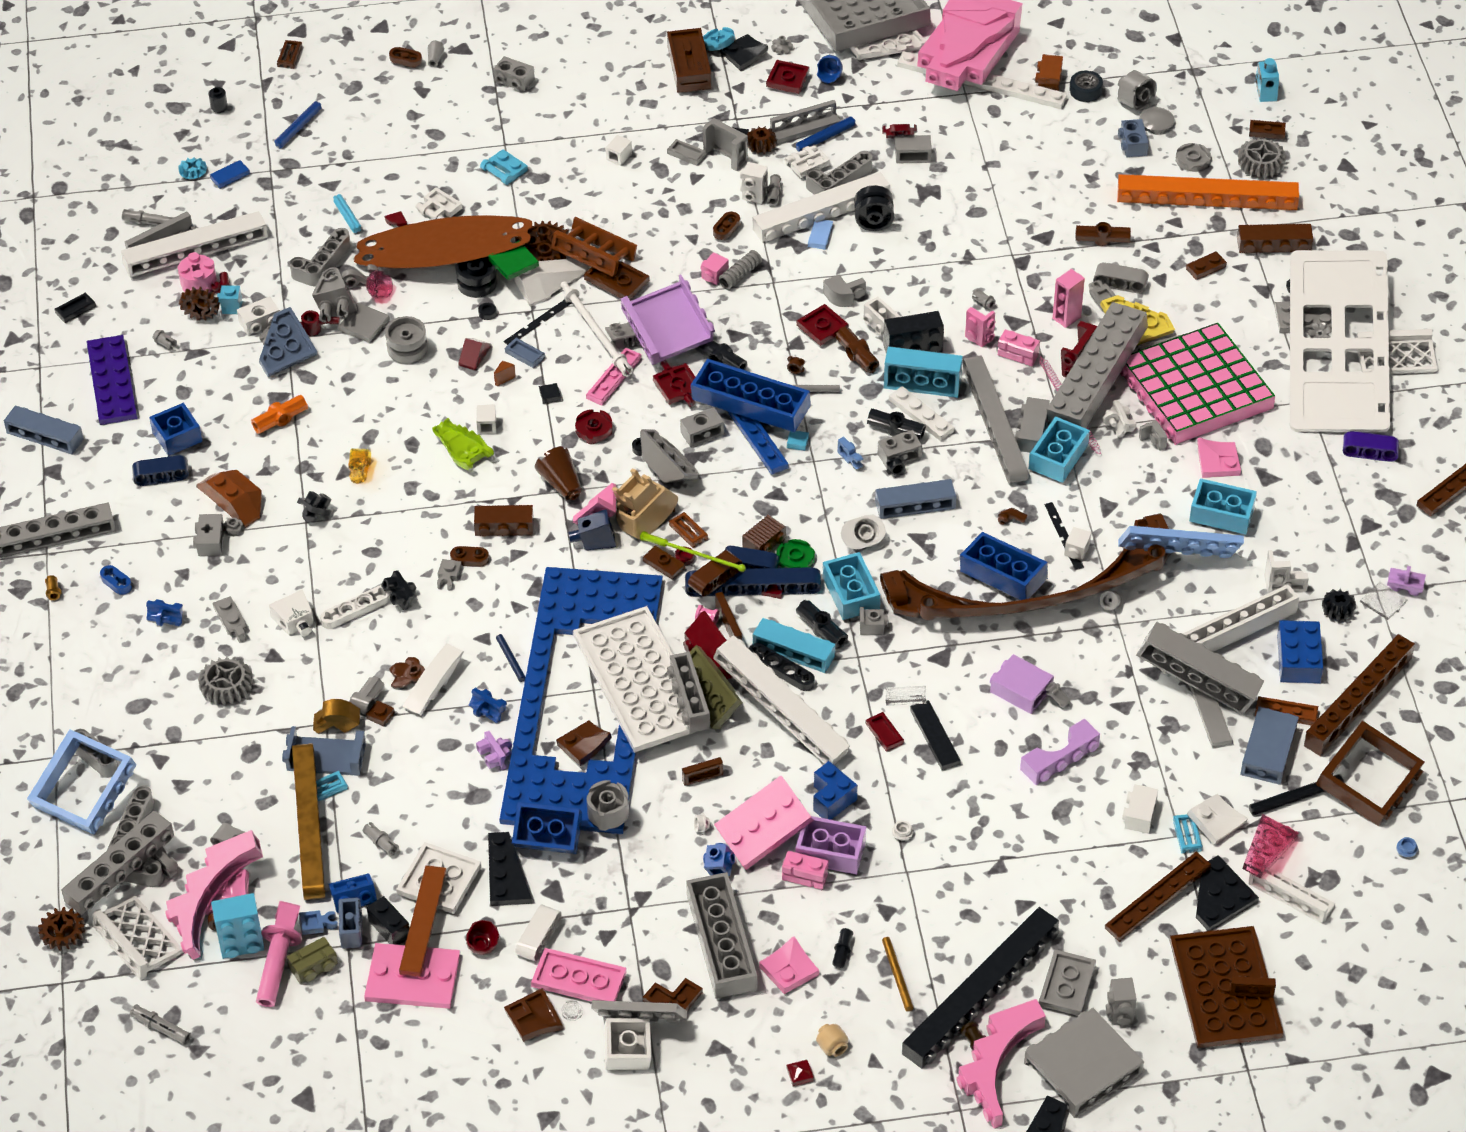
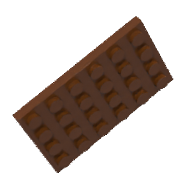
M1254 926L1170 935L1169 942L1197 1048L1283 1038L1284 1033L1274 998L1230 996L1232 976L1268 977Z

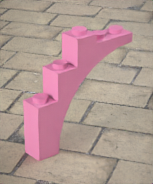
M252 830L206 848L207 857L205 858V863L207 867L187 874V884H185L187 893L166 901L168 909L165 911L166 917L169 922L174 923L183 939L181 942L183 952L185 954L188 953L193 960L201 957V927L211 901L222 886L237 872L263 858L260 840Z
M1037 999L989 1015L988 1025H986L989 1036L974 1041V1048L971 1051L974 1062L959 1067V1075L956 1077L959 1088L964 1089L967 1096L974 1094L976 1102L978 1104L981 1103L986 1121H990L993 1128L1002 1126L1003 1113L998 1103L995 1089V1080L999 1067L1006 1055L1017 1043L1045 1027L1046 1015Z

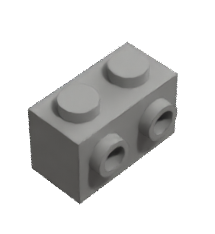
M911 430L879 440L877 454L886 469H888L886 462L898 456H903V464L921 459L922 444L914 431Z
M1133 978L1111 979L1110 989L1107 992L1108 1004L1105 1005L1106 1016L1111 1018L1112 1025L1123 1026L1134 1023L1137 998Z

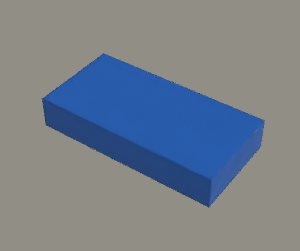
M238 160L211 173L210 179L220 189L249 175L250 170L241 160Z

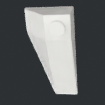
M576 259L539 261L538 267L515 277V284L528 305L533 306L549 300L556 291H562L563 289L560 286L562 282L574 283L583 277L589 268L586 264Z

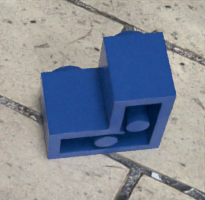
M830 761L814 772V788L819 792L813 796V811L821 818L832 820L857 800L858 785Z

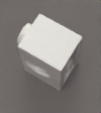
M269 296L237 309L238 321L249 336L271 326L274 314L280 310Z

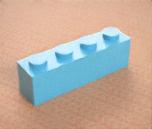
M762 618L752 634L753 644H763L792 662L826 673L835 658L834 643L809 633L801 632L793 627L779 624L774 620Z

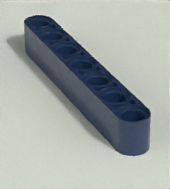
M813 567L746 569L744 572L739 571L707 596H715V593L722 592L724 596L762 595V590L764 589L765 592L769 590L770 584H776L780 591L782 590V585H784L782 595L815 594L821 590V572ZM697 570L687 572L685 574L686 594L692 597H703L688 585L690 576Z

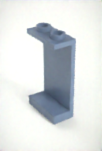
M1258 707L1242 761L1240 775L1281 785L1284 767L1294 733L1297 729L1299 716Z
M296 726L291 727L290 734L286 735L287 750H283L282 762L286 764L287 771H294L292 745L313 743L316 773L332 774L339 771L341 775L360 776L366 747L364 731L356 730L354 740L301 737L297 736Z

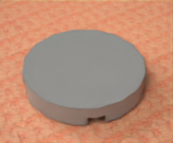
M1187 143L1177 149L1175 161L1182 169L1197 172L1209 166L1211 153L1204 145L1199 144L1198 146L1195 143Z

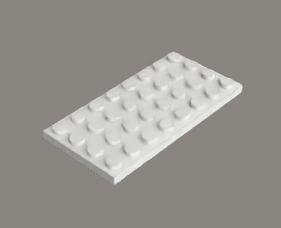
M647 606L573 630V636L634 753L691 734L688 726L683 724V710H679L677 705L678 694L673 693V679H669L667 667L670 666V655H673Z

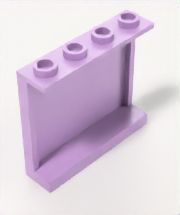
M679 275V282L630 301L628 296L620 298L621 310L652 365L713 341L714 326L711 322L707 321L705 310L699 307L696 294H692L688 280H684L682 275Z

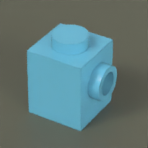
M221 286V292L217 294V297H219L218 302H220L222 314H237V309L242 307L240 286Z

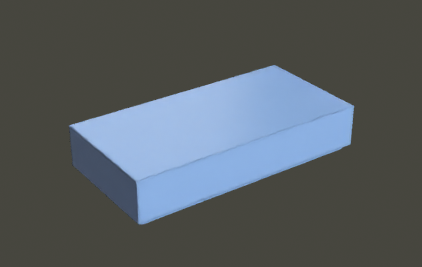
M823 220L817 223L814 222L808 240V247L826 250L833 221Z

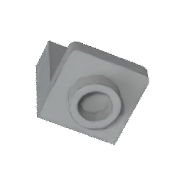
M1157 420L1140 426L1139 439L1141 441L1150 438L1151 443L1156 445L1159 451L1166 449L1167 435Z

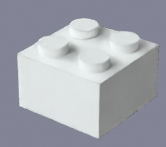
M606 1018L604 1027L605 1070H649L651 1062L650 1019Z

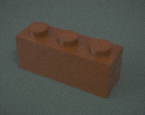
M533 505L475 506L474 508L475 536L533 535Z

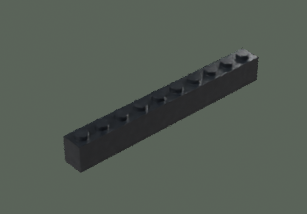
M1039 906L902 1042V1055L921 1069L927 1063L931 1064L935 1060L937 1053L941 1049L945 1050L955 1035L959 1036L961 1034L960 1031L963 1026L969 1021L973 1022L978 1012L982 1008H987L992 998L996 994H1001L1006 984L1010 980L1014 981L1019 971L1023 967H1028L1033 957L1037 953H1042L1050 940L1056 939L1059 934V920Z

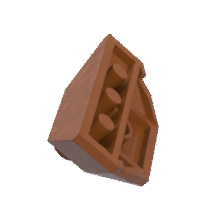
M238 470L211 474L196 484V487L232 518L241 520L244 528L260 518L262 490Z

